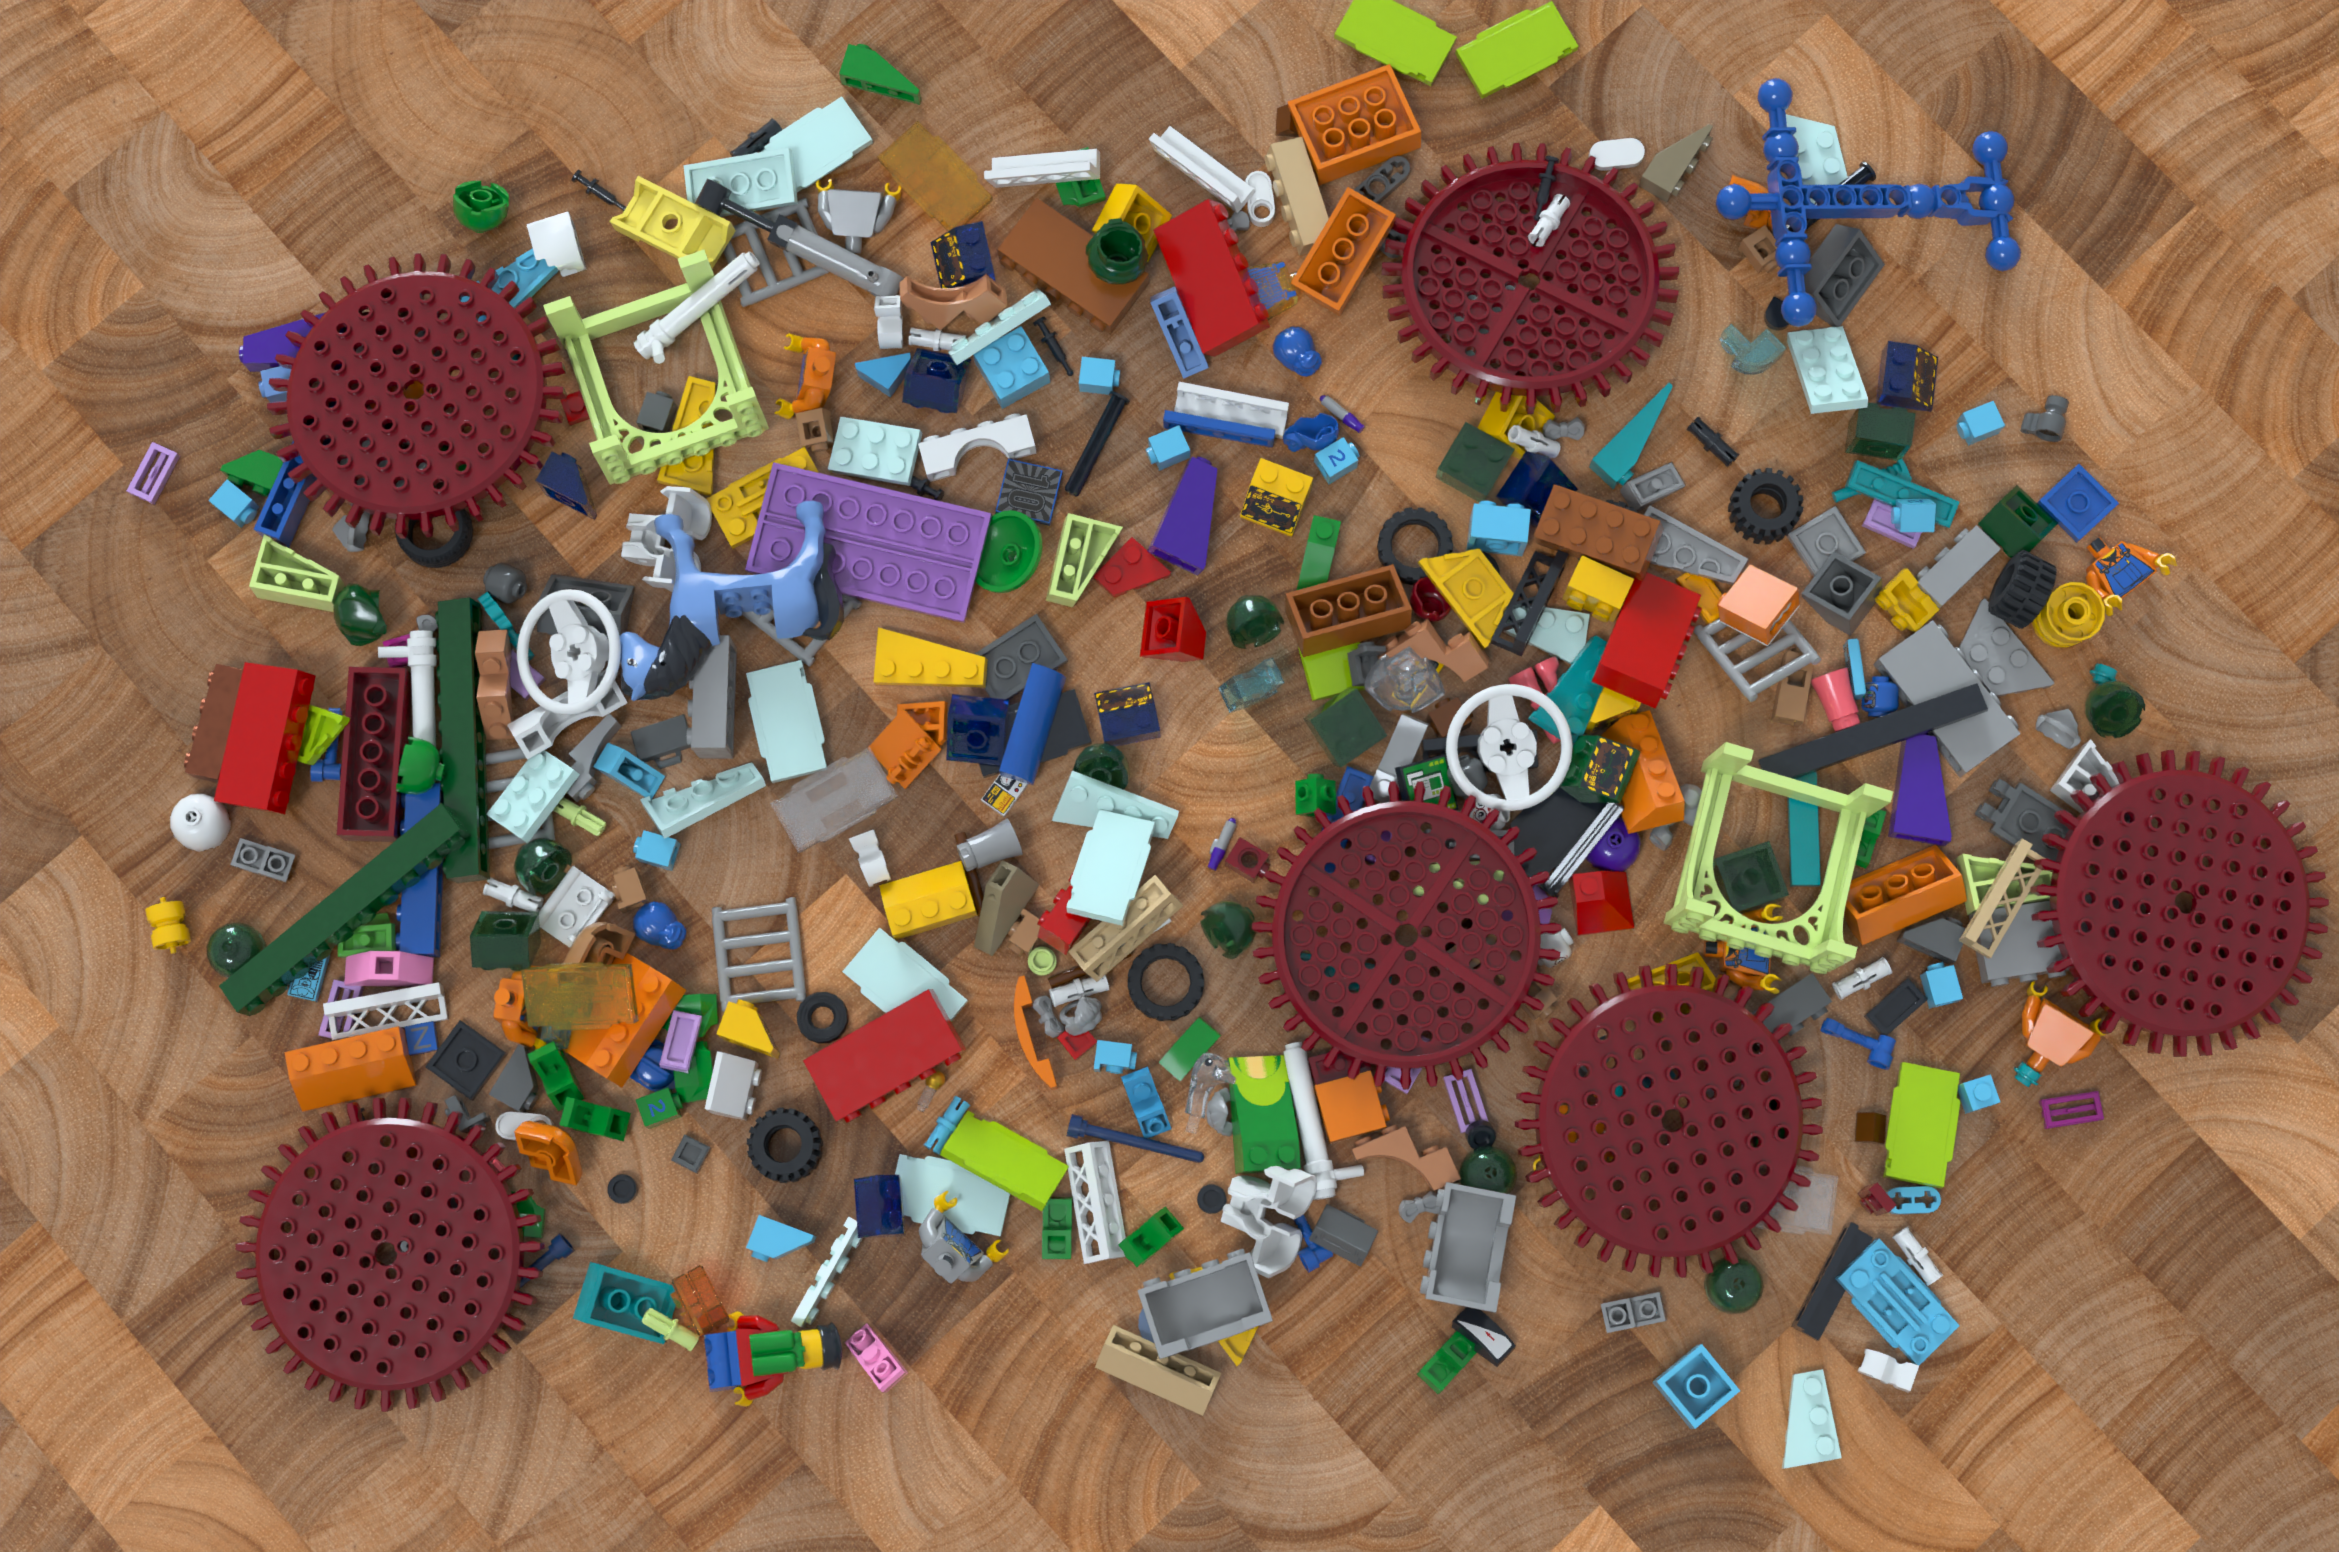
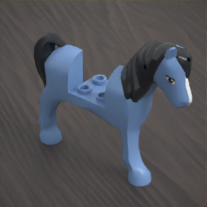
M804 501L797 505L796 518L805 527V539L800 552L787 567L758 575L700 572L694 562L695 543L692 536L683 531V519L674 514H665L655 518L656 534L665 538L671 544L675 559L676 581L670 602V623L660 647L647 643L636 633L625 632L620 635L621 688L624 694L631 697L632 701L654 700L660 697H669L676 690L686 686L688 680L694 676L698 668L703 664L705 656L711 653L712 646L720 644L718 607L720 615L725 614L731 618L741 616L742 612L754 611L755 614L765 615L773 610L777 639L803 635L820 641L831 640L839 632L844 622L842 593L832 571L836 551L833 545L824 542L826 530L823 524V505L817 501ZM820 621L821 625L818 628H814Z

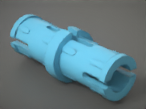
M957 1096L953 1097L944 1115L938 1117L936 1120L937 1126L923 1144L930 1150L935 1141L938 1140L932 1151L940 1155L948 1138L956 1129L966 1110L970 1107V1104L963 1101L959 1109L956 1110L961 1102V1098Z

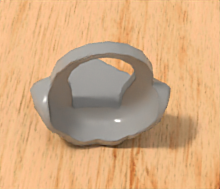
M364 512L355 529L348 526L345 522L347 515H344L334 525L332 531L341 541L342 545L347 548V551H363L370 514Z
M2069 709L2049 712L2045 715L2041 714L2038 717L2036 730L2042 732L2044 736L2052 738L2054 742L2061 744V746L2067 749H2072L2081 742L2077 730L2078 724Z
M1081 996L1078 1001L1066 1005L1061 1010L1059 1016L1061 1022L1066 1025V1032L1076 1036L1093 1030L1102 1020L1101 1002L1096 998ZM1077 1006L1075 1017H1067V1011Z
M1223 1088L1215 1092L1214 1096L1207 1103V1123L1217 1133L1230 1137L1233 1134L1232 1123L1226 1121L1228 1115L1226 1102L1230 1101V1092L1227 1088Z

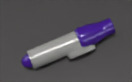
M1328 395L1320 396L1321 404L1345 425L1358 433L1363 431L1365 426L1352 413H1349Z
M1230 818L1226 821L1219 839H1215L1209 852L1211 854L1210 862L1207 866L1211 870L1216 871L1226 853L1225 851L1237 826L1235 818Z

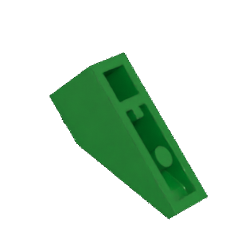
M848 44L839 72L842 85L918 105L921 104L920 90L876 51L864 44H857L856 46Z
M1316 515L1313 516L1297 590L1328 582L1341 521Z

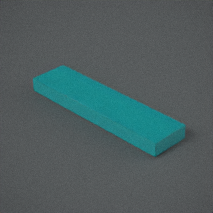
M1859 460L1854 461L1845 485L1848 489L1892 507H1896V499H1931L1936 504L1935 524L1944 528H1950L1960 503L1957 500Z
M1817 772L1801 776L1795 780L1817 786ZM1787 797L1790 886L1819 887L1818 806Z

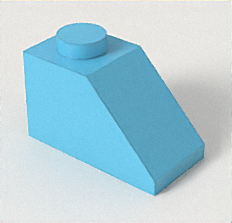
M610 743L606 744L593 766L609 778L643 797L650 796L651 800L665 778L663 774L625 749Z
M759 1215L746 1248L753 1250L752 1257L768 1262L769 1257L777 1260L814 1243L816 1236Z

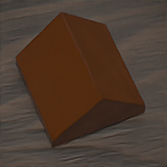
M1288 104L1277 108L1275 136L1299 137Z
M1857 1112L1855 1142L1884 1145L1886 1115L1876 1112Z

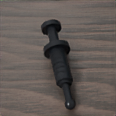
M1546 156L1545 161L1548 162L1546 171L1538 176L1541 182L1536 198L1538 207L1536 215H1534L1535 221L1540 220L1541 217L1539 215L1541 214L1542 206L1547 204L1551 184L1556 182L1557 179L1552 175L1554 164H1558L1559 159L1553 156Z
M578 169L575 172L571 181L574 183L579 181L586 186V194L590 195L593 193L607 204L616 205L623 212L625 211L627 206L618 202L615 195L600 186L598 179L594 178L592 181H589L581 175V170Z
M1045 316L1033 322V325L1039 326L1045 336L1041 339L1042 344L1046 343L1056 361L1064 366L1066 374L1072 376L1074 372L1065 361L1067 356L1056 339L1057 332L1050 333L1044 323L1047 320Z
M912 476L910 487L916 489L919 496L927 493L933 496L934 500H942L945 493L944 490L939 489L937 491L929 487L930 480L926 478L921 480Z

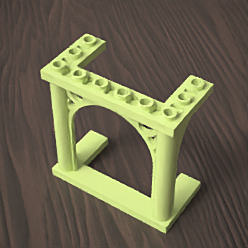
M705 250L678 258L680 268L687 283L582 319L570 296L543 305L564 349H567L597 441L589 444L610 485L613 483H625L631 477L639 474H651L659 467L679 464L685 458L694 455H705L711 449L719 446H731L739 439L756 437L769 429L754 389L750 385L721 300L700 317L717 365L718 388L712 404L697 421L673 432H646L625 422L615 411L611 403L590 340L668 314L715 276ZM725 396L727 402H722L721 399ZM719 409H725L730 411L733 417L730 420L720 422L714 417V413ZM710 422L713 424V426L702 429L706 423ZM628 431L629 434L624 438L620 432ZM636 438H643V449L631 454L629 447L632 441ZM655 441H660V442H661V444H658V445H655V446L651 447V443H652V442H655Z
M1725 742L1703 761L1701 772L1706 773L1702 792L1674 906L1666 912L1664 924L1672 926L1671 929L1679 933L1691 931L1698 933L1699 938L1706 941L1715 942L1716 939L1727 942V946L1733 949L1743 950L1744 947L1755 950L1754 954L1771 958L1773 955L1782 958V962L1792 966L1803 964L1810 966V970L1815 973L1827 974V972L1855 959L1857 947L1845 944L1843 939V918L1865 820L1891 803L1893 791L1865 783L1849 795L1748 766L1747 764L1751 762L1754 750ZM1731 780L1840 812L1821 892L1812 907L1802 916L1792 921L1767 924L1751 920L1733 909L1724 899L1717 886L1713 871V856ZM1704 885L1708 886L1711 889V894L1700 898L1701 892H1705ZM1716 901L1719 904L1720 910L1715 916L1714 913L1716 905H1712L1706 902ZM1724 915H1729L1732 917L1733 922L1729 924L1727 920L1723 922L1719 920ZM1809 917L1817 918L1813 926L1808 923ZM1752 925L1758 928L1757 932L1751 930ZM1795 926H1801L1806 930L1809 938L1806 945L1796 941L1793 935ZM1777 931H1784L1786 933L1787 941L1782 936L1777 938Z

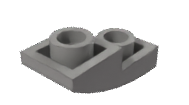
M240 838L230 865L286 882L296 855Z
M1661 1292L1601 1304L1607 1333L1667 1321Z

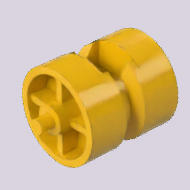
M162 897L159 904L145 909L147 922L152 927H155L151 935L154 950L170 949L171 954L177 953V947L191 942L189 928L181 923L186 916L182 901L166 902V897Z

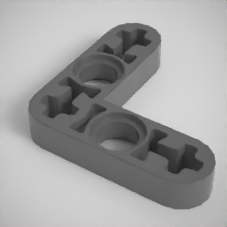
M1401 156L1390 158L1357 186L1354 191L1363 196L1364 193L1362 191H1364L1368 199L1380 204L1408 179L1410 173L1409 162ZM1393 166L1396 168L1402 166V175L1398 172L1395 173L1389 182L1387 177L1392 174ZM1375 181L1381 182L1385 186V190L1380 194H1375L1369 188L1371 183ZM1392 229L1388 234L1391 240H1399L1404 243L1407 241L1404 234ZM1385 239L1380 250L1390 258L1400 257V255L1385 252Z

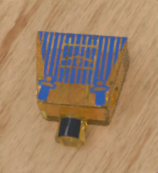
M1284 261L1247 268L1250 278L1258 286L1259 292L1257 295L1260 303L1268 311V321L1297 304V288L1291 285V282L1298 271L1289 274Z

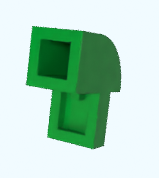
M554 1041L527 1054L530 1063L542 1079L547 1096L558 1112L564 1109L567 1097L579 1100L585 1099L567 1057L562 1050H559Z
M567 1097L559 1125L575 1131L624 1142L631 1113Z
M1165 1206L1149 1218L1139 1229L1127 1236L1118 1246L1123 1250L1125 1257L1138 1267L1165 1247L1184 1230V1227Z

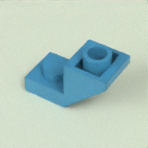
M1145 1067L1122 1076L1123 1085L1143 1137L1150 1138L1171 1130L1149 1068Z

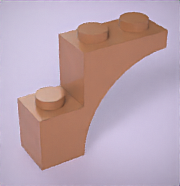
M987 274L973 283L956 288L929 287L912 280L908 276L899 283L901 302L907 308L914 309L926 323L933 324L939 330L943 329L963 310L970 319L977 320L983 324L989 322L1007 306L1006 289Z
M1428 619L1422 623L1416 621L1405 629V633L1397 638L1392 636L1385 640L1381 646H1386V652L1379 655V659L1385 667L1403 659L1423 658L1433 660L1449 667L1464 682L1487 669L1489 664V657L1471 631L1465 635L1457 634L1448 641L1446 646Z
M507 630L478 632L475 656L480 678L476 698L486 740L514 738L507 724L514 721L510 683L512 649Z
M1397 1124L1381 1131L1383 1136L1374 1140L1371 1139V1136L1362 1138L1354 1142L1356 1148L1351 1150L1355 1162L1367 1158L1380 1157L1394 1159L1408 1165L1420 1174L1433 1192L1444 1188L1446 1182L1455 1183L1461 1179L1447 1147L1439 1149L1438 1145L1422 1151L1424 1157L1419 1158L1406 1126L1398 1128Z

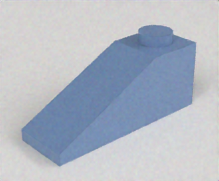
M1176 286L1151 296L1150 303L1183 379L1209 368Z

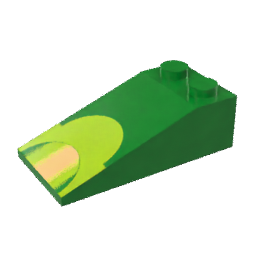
M1284 1055L1227 1058L1229 1064L1228 1075L1235 1174L1265 1173L1264 1169L1273 1166H1279L1286 1170L1301 1169L1299 1138Z

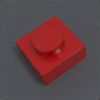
M580 390L568 394L565 399H560L570 426L590 419Z
M1065 1030L1057 1037L1075 1061L1097 1044L1096 1039L1089 1031L1073 1036Z

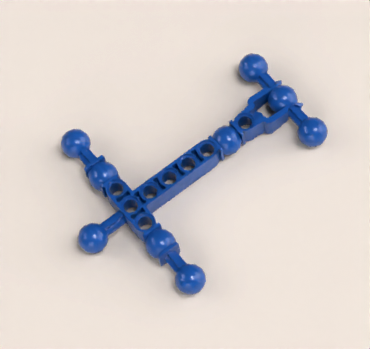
M1778 78L1767 80L1761 85L1757 100L1760 107L1769 113L1770 122L1769 130L1762 136L1763 141H1765L1763 153L1769 162L1767 170H1770L1767 176L1768 193L1750 194L1741 185H1728L1719 191L1716 207L1724 218L1730 220L1744 217L1749 210L1771 211L1772 229L1776 239L1775 246L1777 247L1775 260L1781 268L1777 274L1778 277H1787L1789 293L1782 302L1781 314L1789 325L1796 327L1808 325L1813 321L1817 311L1815 299L1805 291L1804 275L1812 269V265L1808 264L1811 251L1809 245L1805 242L1808 238L1807 234L1804 233L1807 228L1806 219L1892 218L1895 215L1903 217L1907 214L1910 218L1914 219L1933 216L1956 219L1958 224L1962 226L1987 225L1991 222L1993 240L1989 242L1985 252L1988 265L1994 270L2001 272L2011 270L2017 265L2021 257V249L2019 244L2009 237L2008 222L2013 220L2009 213L2014 206L2015 198L2012 190L2006 186L2008 180L2002 178L2000 164L2007 154L2008 144L1999 132L1988 131L1981 133L1973 143L1972 153L1974 158L1981 165H1984L1985 177L1968 176L1959 184H1948L1939 188V185H1934L1930 188L1928 185L1920 183L1911 186L1905 185L1904 187L1897 184L1803 185L1801 169L1798 164L1799 157H1797L1799 145L1797 139L1793 136L1796 133V127H1787L1785 110L1789 108L1793 97L1791 86L1785 80ZM1780 172L1785 173L1788 179L1784 178ZM1966 192H1982L1978 203L1981 210L1973 209L1971 203H1969V198L1966 196ZM1783 198L1787 199L1790 205L1786 204ZM1810 198H1812L1813 200H1815V202L1817 203V205H1814V204L1810 201ZM1836 198L1840 199L1843 205L1839 204ZM1863 198H1865L1870 205L1866 204L1863 201ZM1889 198L1893 199L1896 205L1891 203ZM1942 198L1947 201V204L1942 201ZM1786 225L1791 226L1794 232L1789 231Z

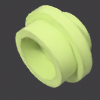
M1047 947L1035 948L1028 957L1030 970L1040 976L1050 974L1057 964L1054 952Z

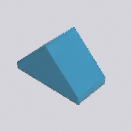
M910 353L858 362L855 363L858 377L891 398L912 369L913 364Z

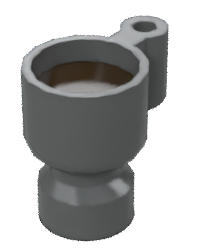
M2048 396L2044 407L2046 412L2025 414L2020 431L2025 434H2034L2045 441H2060L2066 426L2063 414L2067 412L2069 401L2061 396Z

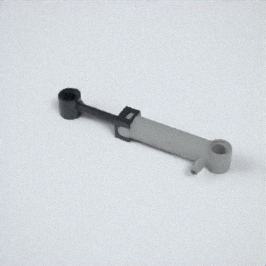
M710 179L706 180L695 202L696 205L720 216L723 210H726L770 232L767 238L770 244L786 252L789 251L868 291L874 296H897L900 290L899 283L904 279L902 276L842 248L780 214L774 223L729 200L732 191Z

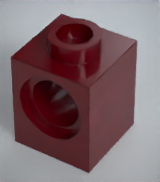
M1239 837L1225 860L1226 867L1253 883L1258 877L1264 878L1265 871L1269 870L1271 864L1267 863L1269 854ZM1246 855H1252L1257 859L1258 863L1253 868H1246L1241 863L1242 858Z

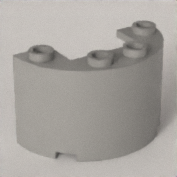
M1446 1182L1444 1190L1438 1189L1435 1206L1439 1207L1437 1221L1430 1222L1428 1239H1433L1431 1251H1425L1423 1267L1428 1268L1427 1276L1422 1277L1420 1293L1425 1294V1299L1496 1313L1501 1288L1499 1280L1508 1228L1511 1226L1515 1195Z
M1244 1249L1228 1253V1260L1222 1261L1221 1264H1219L1218 1259L1201 1264L1203 1270L1191 1273L1189 1268L1174 1273L1175 1279L1161 1282L1160 1277L1143 1282L1144 1288L1137 1291L1159 1359L1199 1348L1273 1321L1250 1252L1245 1254Z

